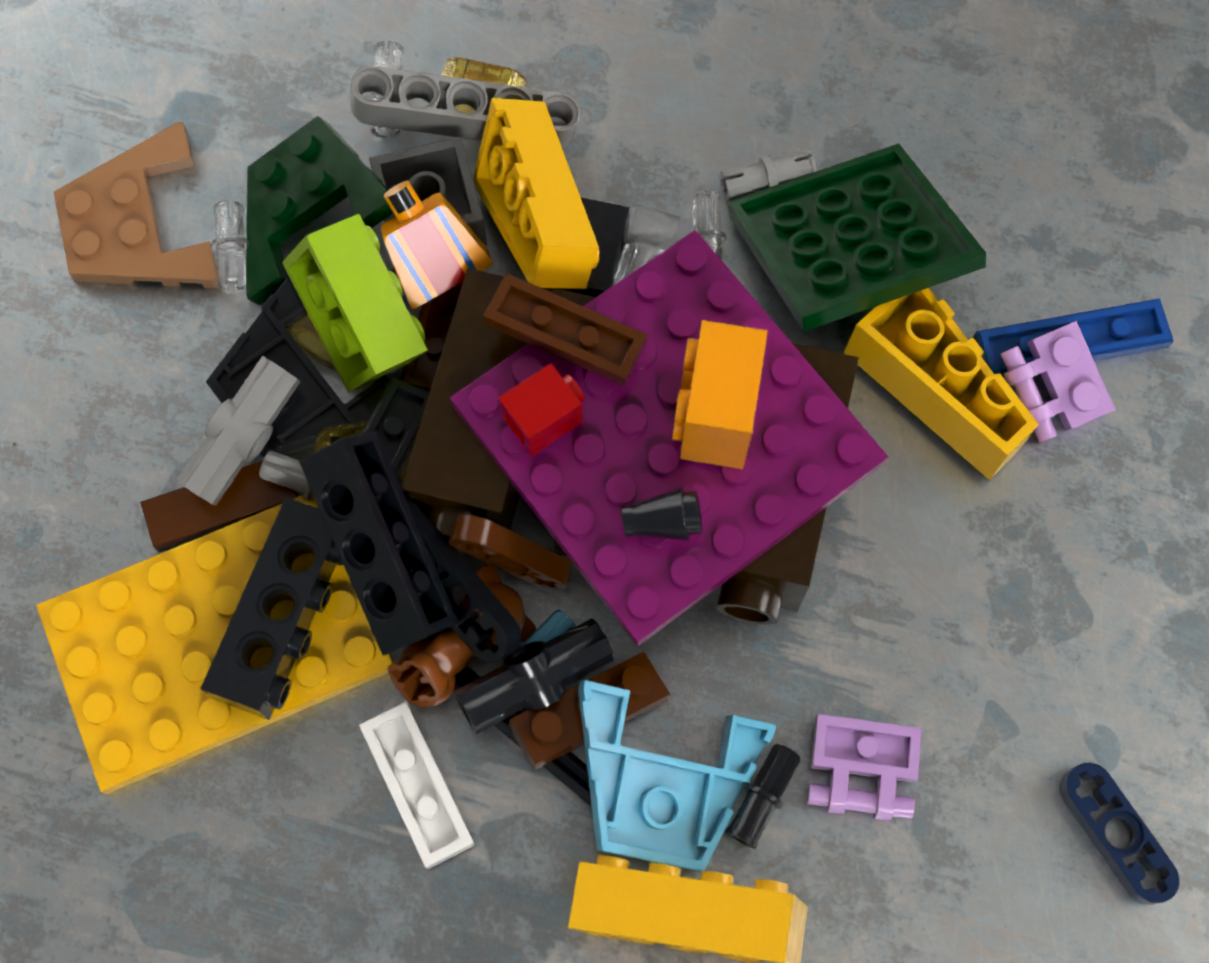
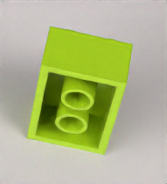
M360 214L306 235L282 262L348 393L368 385L385 375L387 376L398 371L428 351L424 344L425 333L423 327L415 316H410L402 300L403 290L400 281L392 271L387 270L379 254V240L373 229L368 225L365 226Z

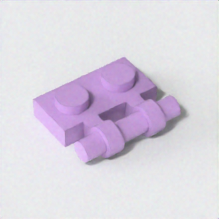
M1077 321L1028 341L1027 344L1034 358L1033 361L1025 362L1019 346L1000 353L1007 368V372L1003 373L1009 386L1014 385L1020 400L1039 424L1034 430L1039 443L1057 436L1050 419L1054 415H1059L1066 431L1115 411ZM1038 374H1041L1052 399L1043 403L1032 378Z
M817 714L815 717L810 768L831 771L829 786L809 783L807 804L827 807L828 813L843 815L845 810L873 813L874 819L891 821L893 816L912 819L915 810V799L896 796V781L915 783L918 780L922 728ZM849 774L878 778L876 793L848 789Z

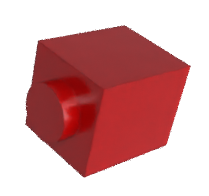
M552 363L498 398L502 419L531 457L583 423L582 402L585 401L582 390L569 374L562 377Z

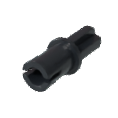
M775 744L772 747L753 784H746L744 789L748 793L733 822L727 828V835L752 849L757 847V842L775 808L781 809L783 806L780 798L800 762V756L795 751L780 744Z

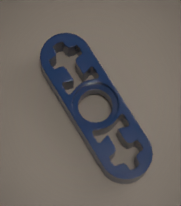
M1083 763L1067 771L1060 782L1061 797L1127 893L1135 901L1145 905L1163 903L1173 898L1178 891L1180 882L1175 865L1111 775L1103 767L1094 763ZM1078 776L1084 781L1092 778L1098 786L1092 793L1099 805L1103 806L1111 801L1115 809L1102 813L1094 820L1090 813L1100 808L1092 797L1086 796L1081 798L1078 796L1076 789L1081 785ZM1113 818L1123 820L1131 829L1132 840L1125 849L1114 847L1106 838V825ZM1144 848L1147 855L1138 857V860L1147 871L1157 869L1162 877L1156 882L1160 891L1158 892L1155 888L1145 890L1140 881L1146 875L1139 863L1136 861L1126 866L1122 858L1134 855Z

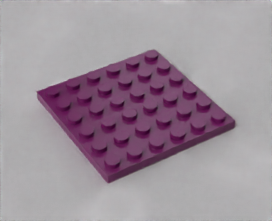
M696 230L583 306L648 335L647 344L626 386H622L527 344L450 397L452 407L637 647L878 470L889 458ZM702 320L768 330L753 431L743 469L680 459L682 441L672 440L688 338L699 340ZM552 363L562 377L569 374L582 390L585 401L582 402L583 423L531 457L502 419L498 398ZM683 487L684 492L697 490L702 517V534L690 535V541L639 536L625 537L622 523V505L635 504Z

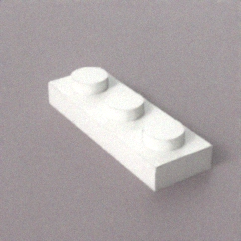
M407 702L360 724L359 727L425 868L430 869L474 846L475 843Z

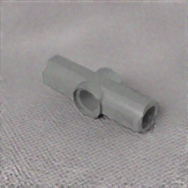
M262 356L235 397L224 401L212 415L205 429L206 439L177 479V482L216 506L233 483L243 465L252 462L263 450L272 434V423L300 384V381L271 360Z

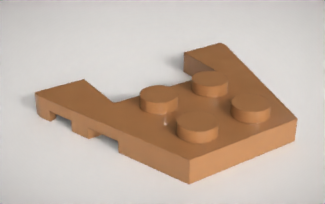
M183 122L173 124L53 192L68 270L75 282L135 284V281L161 282L163 286L181 287V283L202 284L204 288L222 287L214 249L210 241L168 252H163L148 178L195 166L188 133Z

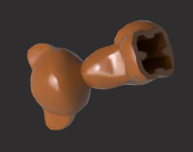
M490 564L480 566L474 572L515 618L520 628L521 640L525 642L536 631V626L525 615L520 595L511 587L503 584L494 566ZM467 593L460 605V608L463 610H467L469 606ZM482 613L473 618L475 623H477L475 619L482 616ZM448 627L439 633L410 644L402 652L400 658L388 666V673L395 687L409 704L422 708L437 706L450 697L455 688V675L470 663L474 654L454 630ZM492 628L494 633L490 639L496 645L494 640L498 633Z

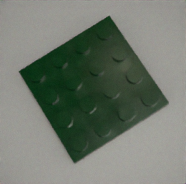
M899 143L728 201L730 218L803 332L986 268L985 250Z

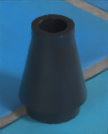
M683 487L635 504L622 505L621 508L626 538L639 536L690 541V535L702 534L703 532L697 490L684 492Z

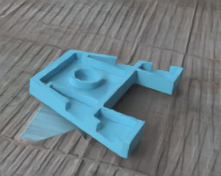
M588 680L580 681L578 692L596 850L654 863L672 865L697 872L704 871L734 813L732 808L745 783L750 782L758 767L756 762L765 744L770 743L775 734L776 725L737 715L726 716L717 767H712L621 746L620 742L630 690Z

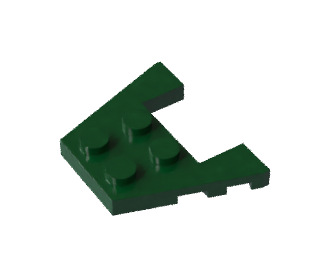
M316 116L247 167L246 296L248 300L258 305L266 302L271 294L274 295L287 278V271L282 263L284 257L280 248L281 243L345 198L349 197L354 215L360 214L365 226L368 225L373 228L393 214L383 197L388 191L382 184L383 181L359 159V155L337 131L319 116Z

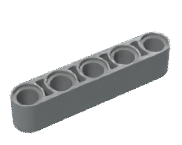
M365 66L359 69L351 80V111L357 120L371 126L482 141L492 98L545 101L550 117L560 118L566 123L565 126L560 127L554 125L563 149L572 142L581 115L580 107L576 100L562 92L379 66ZM373 91L379 93L382 98L368 100L361 95ZM413 98H421L427 101L429 105L416 107L408 101ZM466 104L471 106L475 112L465 114L459 112L455 106Z

